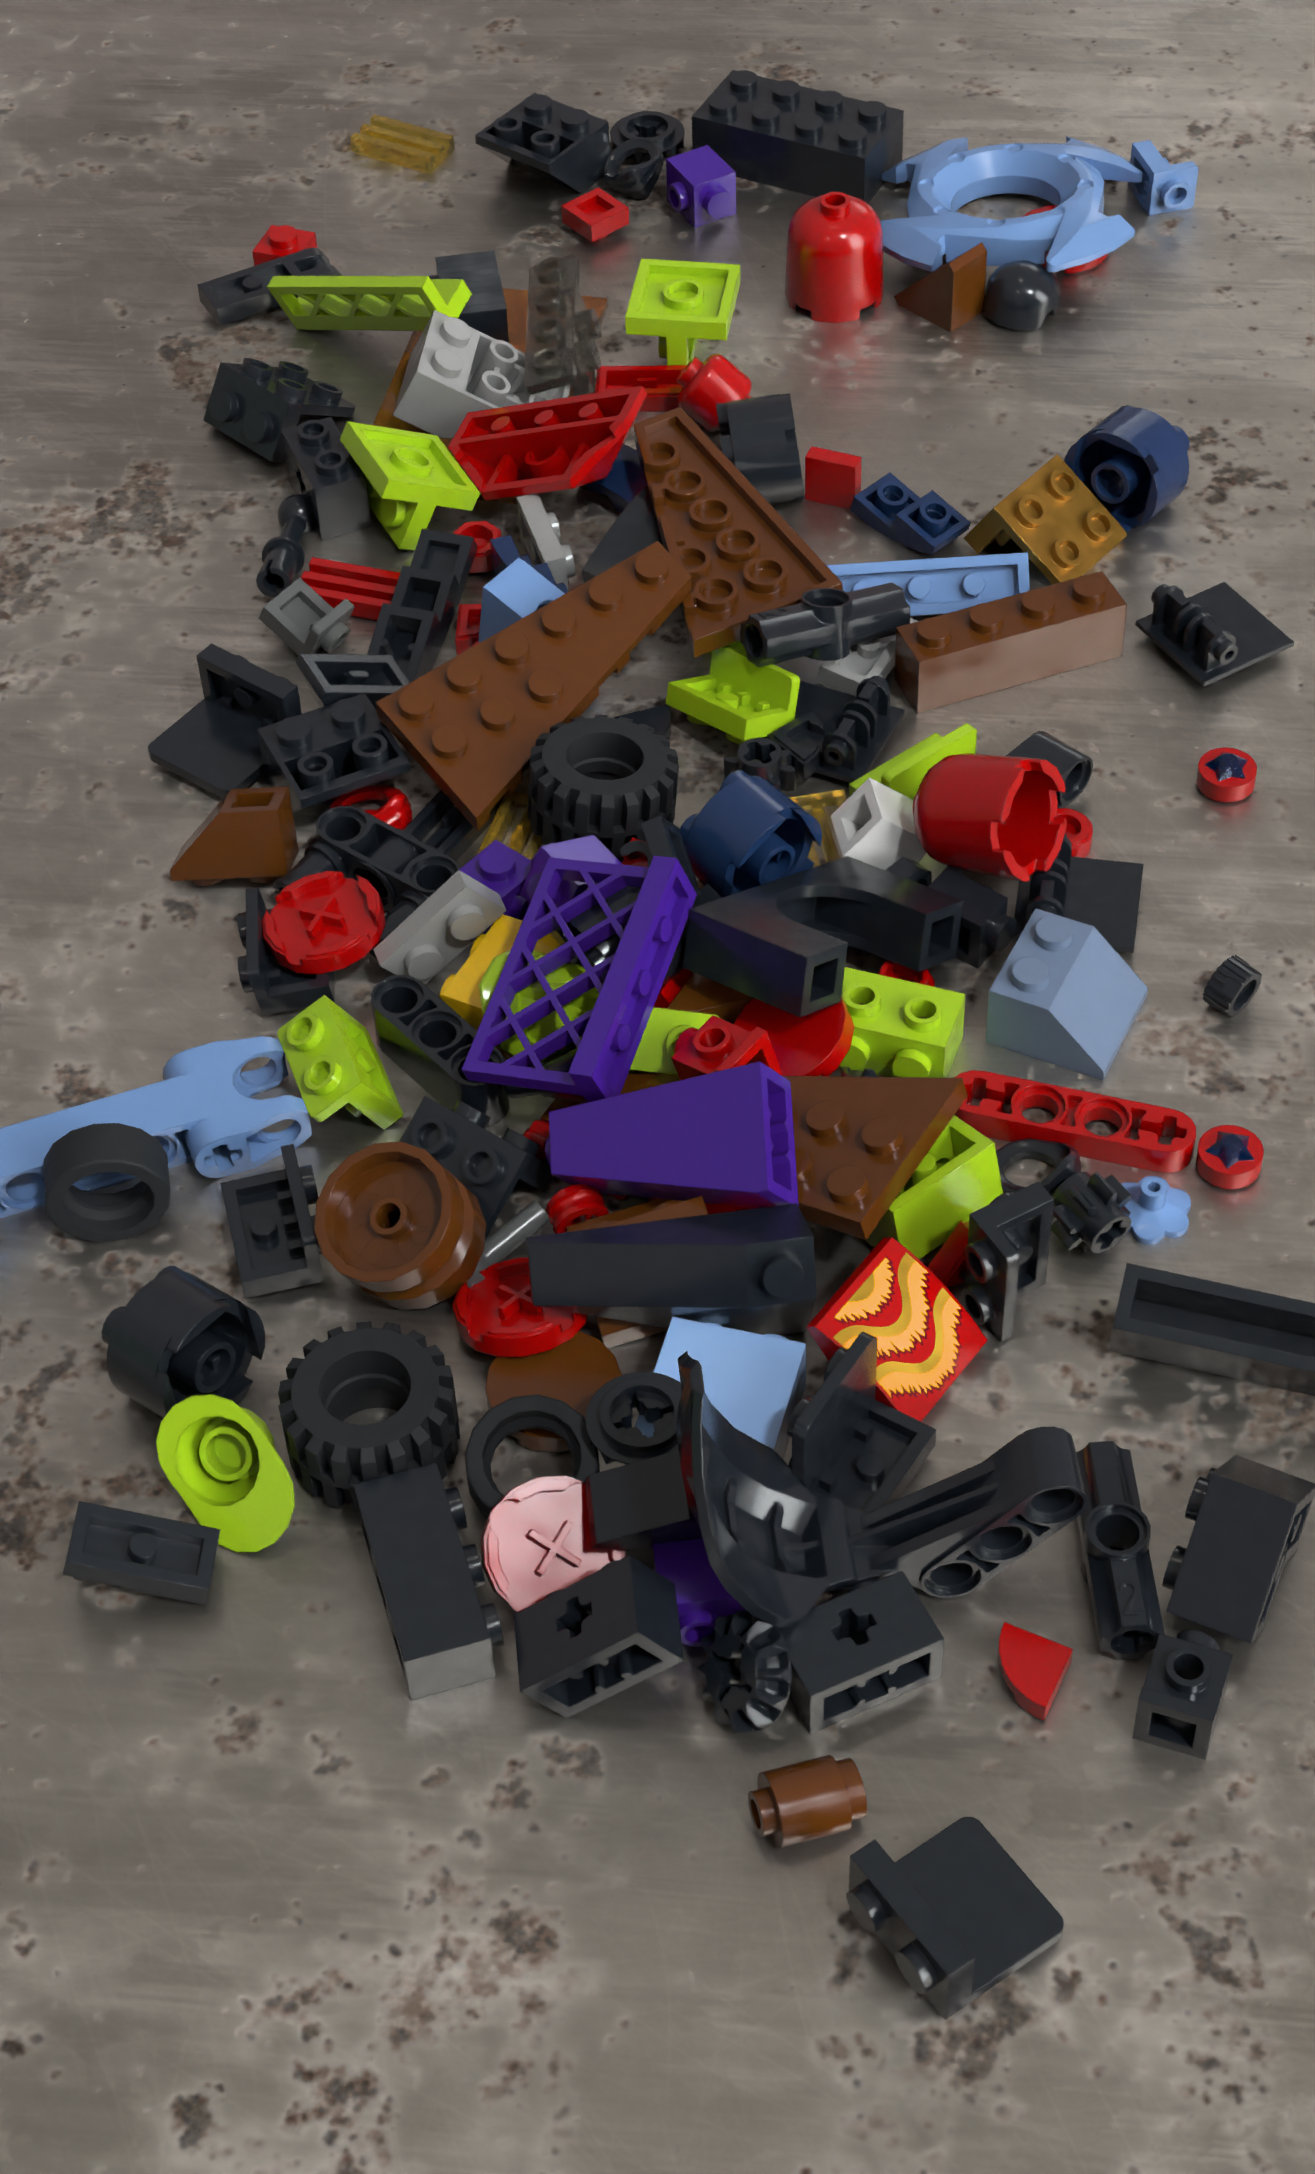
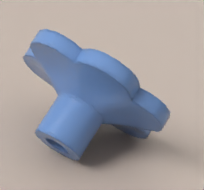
M1146 1176L1138 1183H1122V1186L1132 1195L1131 1200L1124 1206L1131 1212L1128 1216L1131 1219V1226L1128 1232H1132L1135 1240L1142 1244L1153 1245L1160 1242L1164 1236L1177 1238L1186 1233L1189 1224L1186 1214L1190 1210L1191 1199L1185 1191L1170 1188L1167 1181L1158 1176Z

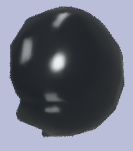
M1027 260L1003 264L990 275L987 281L983 304L984 315L995 324L1013 330L1040 329L1050 311L1051 315H1056L1058 304L1061 299L1059 280L1052 272H1047L1046 267L1041 264Z

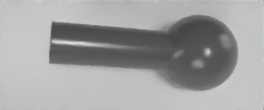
M535 1200L485 1240L484 1252L473 1276L467 1281L469 1288L485 1279L479 1273L480 1271L494 1263L501 1262L526 1241V1237H531L550 1221L548 1214Z

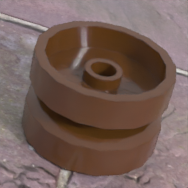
M399 1141L374 1143L353 1153L329 1175L316 1202L314 1231L322 1255L340 1274L358 1285L376 1301L399 1310L429 1308L452 1297L473 1276L485 1248L486 1221L477 1197L460 1180L445 1169L426 1150Z

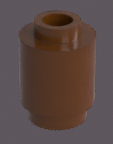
M825 1755L760 1772L757 1779L758 1789L748 1793L749 1810L756 1832L760 1837L770 1835L773 1843L779 1849L848 1831L851 1829L852 1821L863 1819L867 1815L865 1788L859 1770L851 1758L836 1761L832 1755Z

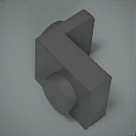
M298 578L263 607L259 619L298 656L300 654H318L323 649L330 654L348 637L351 629L347 626V623L355 606L348 599H345L333 609L301 578Z

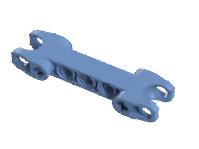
M258 1036L238 1040L215 1041L190 1048L175 1054L167 1061L163 1068L164 1081L0 1128V1219L45 1206L44 1158L52 1144L72 1130L91 1124L120 1123L140 1128L159 1140L168 1156L169 1169L194 1162L198 1172L209 1178L227 1177L258 1168L281 1155L280 1146L294 1144V1148H297L312 1135L310 1117L303 1098L292 1095H283L263 1100L251 1098L263 1091L276 1087L289 1075L285 1053L279 1039ZM259 1057L270 1058V1061L259 1069L240 1072L242 1067L250 1060ZM282 1120H294L292 1125L280 1132L270 1133L262 1130ZM102 1172L83 1177L72 1185L80 1190L92 1192L133 1180L137 1177L120 1172Z

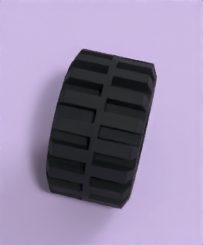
M595 715V718H585L583 716L570 718V723L567 724L559 722L550 727V733H542L536 739V747L531 749L527 809L528 820H531L530 828L535 835L542 836V843L545 845L595 835L622 863L624 858L621 856L620 849L630 842L632 837L647 842L641 823L657 816H662L671 823L674 822L679 773L676 750L670 748V741L664 735L654 734V728L646 724L637 725L632 723L633 719L624 717L616 719L607 718L608 715Z
M371 1321L356 1322L357 1329L344 1332L341 1326L327 1331L328 1339L321 1343L313 1339L303 1347L304 1359L292 1358L286 1367L288 1379L280 1381L278 1391L280 1405H278L291 1468L296 1478L302 1477L304 1488L315 1497L324 1492L326 1504L338 1509L345 1502L353 1504L354 1512H358L353 1484L436 1462L441 1479L443 1480L447 1475L445 1464L454 1463L458 1454L457 1440L460 1439V1425L450 1365H445L444 1354L436 1345L427 1347L426 1336L415 1330L404 1335L401 1333L399 1324L386 1322L382 1329L372 1328ZM386 1408L397 1411L391 1417L373 1424L356 1425L343 1422L352 1414L366 1409Z

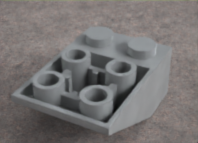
M434 310L411 352L393 416L440 438H453L467 412L568 397L573 376L561 371L551 363L542 362L515 349L506 341L496 340L469 327L458 318L449 317Z

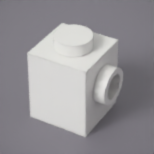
M868 778L830 816L843 857L849 856L883 870L902 857L919 862L926 852L916 836L913 816L914 800Z

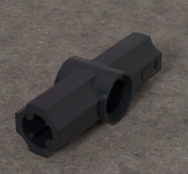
M892 582L851 592L834 588L811 589L802 594L801 603L750 614L748 620L745 623H741L740 642L745 648L748 661L757 667L803 656L819 661L839 660L850 654V645L896 635V627L910 624V606L904 597L903 588Z
M1114 1441L1089 1442L1085 1448L1076 1452L1088 1501L1085 1510L1077 1517L1082 1544L1080 1571L1085 1582L1089 1585L1100 1651L1113 1654L1117 1660L1143 1658L1146 1653L1155 1649L1159 1633L1165 1635L1149 1553L1151 1525L1147 1516L1141 1510L1130 1450L1120 1448ZM1109 1546L1119 1547V1548L1124 1549V1550H1122V1551L1111 1550V1549H1109V1548H1107V1547H1109Z

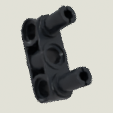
M338 806L325 811L317 819V835L308 843L304 857L282 878H278L273 883V888L276 889L274 892L276 897L286 886L304 876L325 871L343 872L345 878H352L357 881L356 875L367 879L379 893L384 911L388 913L385 916L386 925L381 938L369 952L377 959L373 949L455 874L460 867L454 859L419 841L409 832L395 828L359 808Z

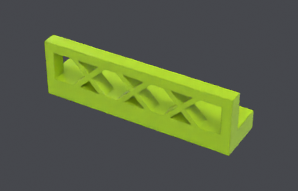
M273 276L267 286L297 330L423 331L434 310L449 317L458 318L472 295L463 279H430L429 276Z

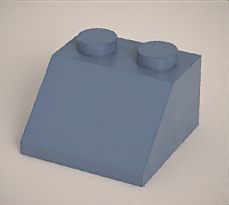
M1035 908L989 990L986 1042L1104 1080L1147 997L1148 987L1094 926Z

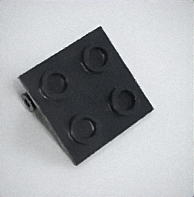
M1225 582L1189 598L1184 596L1183 591L1178 586L1162 584L1154 590L1151 596V601L1154 603L1153 613L1137 620L1135 623L1143 633L1203 687L1294 645L1293 640Z
M880 676L864 679L858 685L856 696L800 680L795 719L812 710L823 723L825 738L822 742V763L815 773L850 783L867 774L905 715L904 709L890 706L888 682Z
M1065 834L1061 849L1051 868L1047 872L1034 871L1029 876L1030 879L1027 882L1019 881L1014 914L1017 926L1011 940H1018L1036 908L1094 926L1115 951L1134 953L1144 864L1071 857L1072 844Z

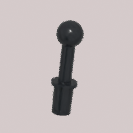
M294 494L282 501L278 509V521L282 527L279 537H274L267 541L262 550L263 566L257 575L256 584L258 589L268 597H276L279 595L280 589L282 592L290 586L294 575L303 568L305 553L300 542L304 533L315 528L310 505L303 494Z

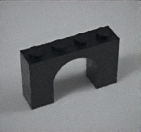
M846 856L690 908L685 928L686 944L683 968L797 1017H803L841 1002L848 946L865 950L917 972L956 958L964 900Z

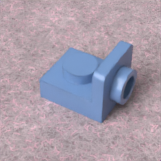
M1151 140L1132 143L1130 162L1143 172V180L1140 183L1128 182L1127 185L1147 214L1150 216L1192 208L1199 171L1197 165L1193 161L1170 165L1168 160L1161 156Z

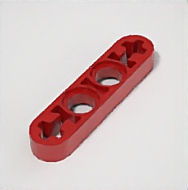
M971 1070L954 1077L963 1079L968 1095L955 1113V1116L988 1138L1008 1142L1027 1138L1062 1142L1071 1145L1079 1152L1081 1157L1159 1173L1181 1171L1190 1164L1194 1155L1196 1126L1190 1117L1175 1109L987 1071ZM973 1098L982 1099L979 1106L970 1105ZM1004 1103L1011 1104L1010 1114L1004 1113ZM1032 1107H1043L1053 1112L1056 1117L1048 1122L1035 1123L1026 1119L1022 1112ZM1094 1120H1107L1115 1124L1119 1131L1112 1135L1099 1136L1091 1133L1086 1129L1085 1125ZM1131 1129L1138 1130L1137 1140L1130 1139ZM1161 1137L1172 1138L1171 1144L1159 1143Z

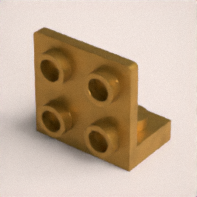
M1057 454L998 503L964 539L977 554L994 540L1002 547L1009 540L1013 539L1024 553L1028 552L1029 559L1052 584L1083 576L1127 536V532Z

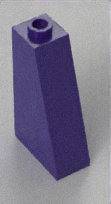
M760 1061L549 1112L550 1136L545 1144L546 1158L551 1167V1174L571 1185L584 1184L596 1188L601 1193L680 1201L702 1196L704 1203L762 1208L797 1203L799 1207L791 1083L788 1079Z

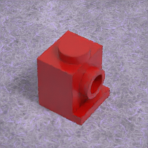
M713 1015L700 1029L690 1027L683 1031L676 1042L674 1055L671 1057L680 1080L759 1061L784 1076L766 1030L756 1027L751 1032Z

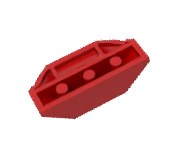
M643 386L467 412L448 448L485 500L574 489L608 476L626 442L647 393Z

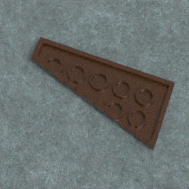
M681 407L633 424L634 442L663 547L692 576L691 592L680 603V608L694 658L739 641L741 623H745L750 614L801 603L802 594L811 589L834 588L843 590V583Z
M656 541L377 701V716L478 832L490 818V810L505 793L510 796L523 781L522 774L530 765V753L532 747H536V739L542 733H550L551 726L559 722L570 723V718L580 717L599 696V687L613 672L618 674L630 661V652L645 635H653L691 592L692 576Z
M628 1074L620 1095L680 1081L678 1074ZM783 1076L791 1083L798 1203L805 1220L867 1240L968 1095L963 1079ZM555 1099L540 1119L549 1123L550 1111L583 1103Z

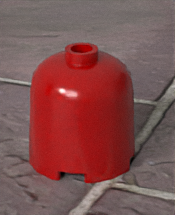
M829 192L807 200L792 216L787 236L785 296L789 307L796 309L798 305L801 308L810 310L811 320L817 322L841 323L860 319V310L872 304L874 308H877L881 304L884 294L882 226L875 210L864 200L842 192Z
M974 753L946 756L927 771L914 797L913 816L917 839L929 857L943 865H951L966 871L1027 882L1030 879L1029 876L1034 871L1047 872L1061 849L1067 828V819L1057 817L1058 801L1056 792L1065 793V782L1057 767L1045 759Z

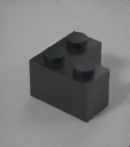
M1238 1455L1233 1456L1218 1469L1212 1467L1206 1479L1199 1477L1192 1490L1185 1512V1518L1195 1521L1187 1548L1179 1545L1175 1547L1163 1578L1162 1586L1173 1590L1166 1611L1251 1644L1263 1631L1285 1562L1297 1550L1315 1496V1483Z

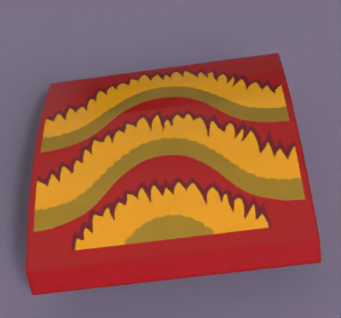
M893 1237L883 1238L806 1326L829 1362L840 1347L849 1349L861 1332H866L876 1337L875 1400L920 1422L988 1341L975 1321L949 1289L927 1266Z

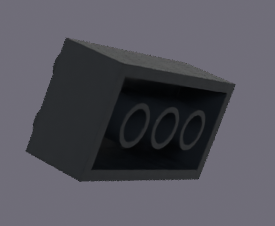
M732 70L692 115V150L708 145L736 172V177L814 197L829 192H842L862 199L868 204L886 182L882 180V173L902 161L904 110L887 107L878 101L866 102L845 97L836 91H820L803 87L794 81H778L757 76L754 72L748 70Z

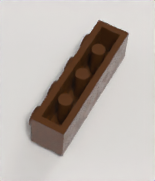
M1103 571L896 627L895 681L918 714L1121 657L1127 603Z

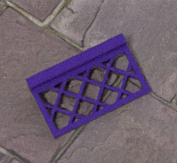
M653 856L650 867L548 858L462 1067V1072L468 1080L582 1095L587 1103L620 1095L687 922L689 909L692 908L697 896L677 858ZM562 880L586 882L590 888L558 908L553 902ZM627 886L641 888L636 901L618 912L612 913L605 901L606 898ZM599 903L607 918L574 937L566 923ZM560 927L568 942L540 959L535 960L532 952L537 941ZM617 933L621 940L616 953L592 967L584 952ZM578 956L586 972L553 991L545 976ZM539 980L547 995L514 1014L510 1006L515 994ZM596 987L599 996L594 1008L575 1020L570 1021L562 1006ZM556 1010L565 1026L531 1045L523 1030ZM517 1034L525 1050L501 1064L488 1062L495 1046ZM574 1041L578 1049L569 1072L546 1070L541 1060Z

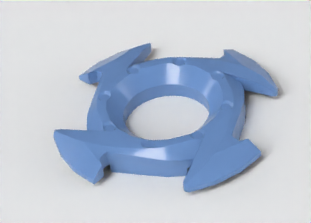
M1066 136V143L997 144L968 150V138L966 137L947 140L902 160L882 173V180L895 184L905 181L912 182L907 202V218L880 221L883 231V252L905 264L933 272L943 264L942 256L946 254V263L981 242L987 250L986 266H1002L1006 263L1021 260L1044 264L1046 259V271L1057 272L1086 264L1115 251L1135 236V229L1120 214L1113 216L1103 214L1104 180L1140 183L1143 180V172L1129 160L1112 151ZM1004 193L1033 195L1058 205L1050 211L1002 220L972 217L956 212L960 207L972 200Z

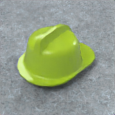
M214 1394L193 1395L175 1404L160 1423L156 1440L158 1459L168 1480L181 1495L199 1524L220 1529L218 1544L235 1552H258L276 1543L289 1527L295 1506L294 1489L286 1466L275 1450L274 1437L265 1421L252 1410L240 1407L234 1401Z

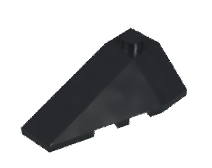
M797 1203L526 1237L533 1306L669 1328L672 1317L702 1323H715L722 1327L762 1335H784L806 1332V1326L809 1324L817 1300L814 1236Z

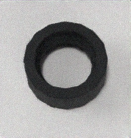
M120 1123L91 1124L72 1130L54 1142L44 1158L45 1211L56 1227L76 1238L93 1242H108L141 1235L157 1225L170 1207L168 1156L159 1140L140 1128ZM102 1172H120L135 1176L141 1180L132 1188L116 1193L96 1194L80 1190L72 1185L83 1177Z
M539 1394L512 1397L486 1412L472 1429L465 1451L469 1493L479 1512L486 1520L490 1510L504 1496L492 1479L491 1462L495 1449L504 1438L517 1431L538 1428L554 1432L565 1440L574 1456L575 1470L572 1478L582 1481L584 1484L585 1479L589 1475L600 1472L598 1449L594 1445H589L584 1416L564 1401Z

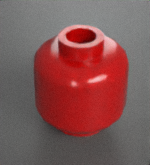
M713 354L704 362H701L695 356L676 379V382L683 387L678 394V407H681L690 418L708 432L720 430L716 404L752 398L749 395L752 387L750 378L721 354Z

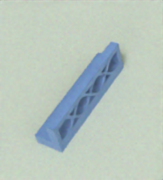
M1028 552L827 565L843 583V591L845 592L891 582L903 588L904 597L910 606V616L947 614L1030 590Z

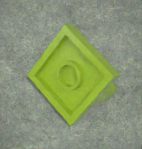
M641 258L625 315L626 334L659 336V358H667V365H687L693 359L698 339L727 341L741 282L740 264Z
M347 421L340 441L366 476L369 507L399 549L415 551L421 530L427 529L436 506L473 511L480 492L437 435Z

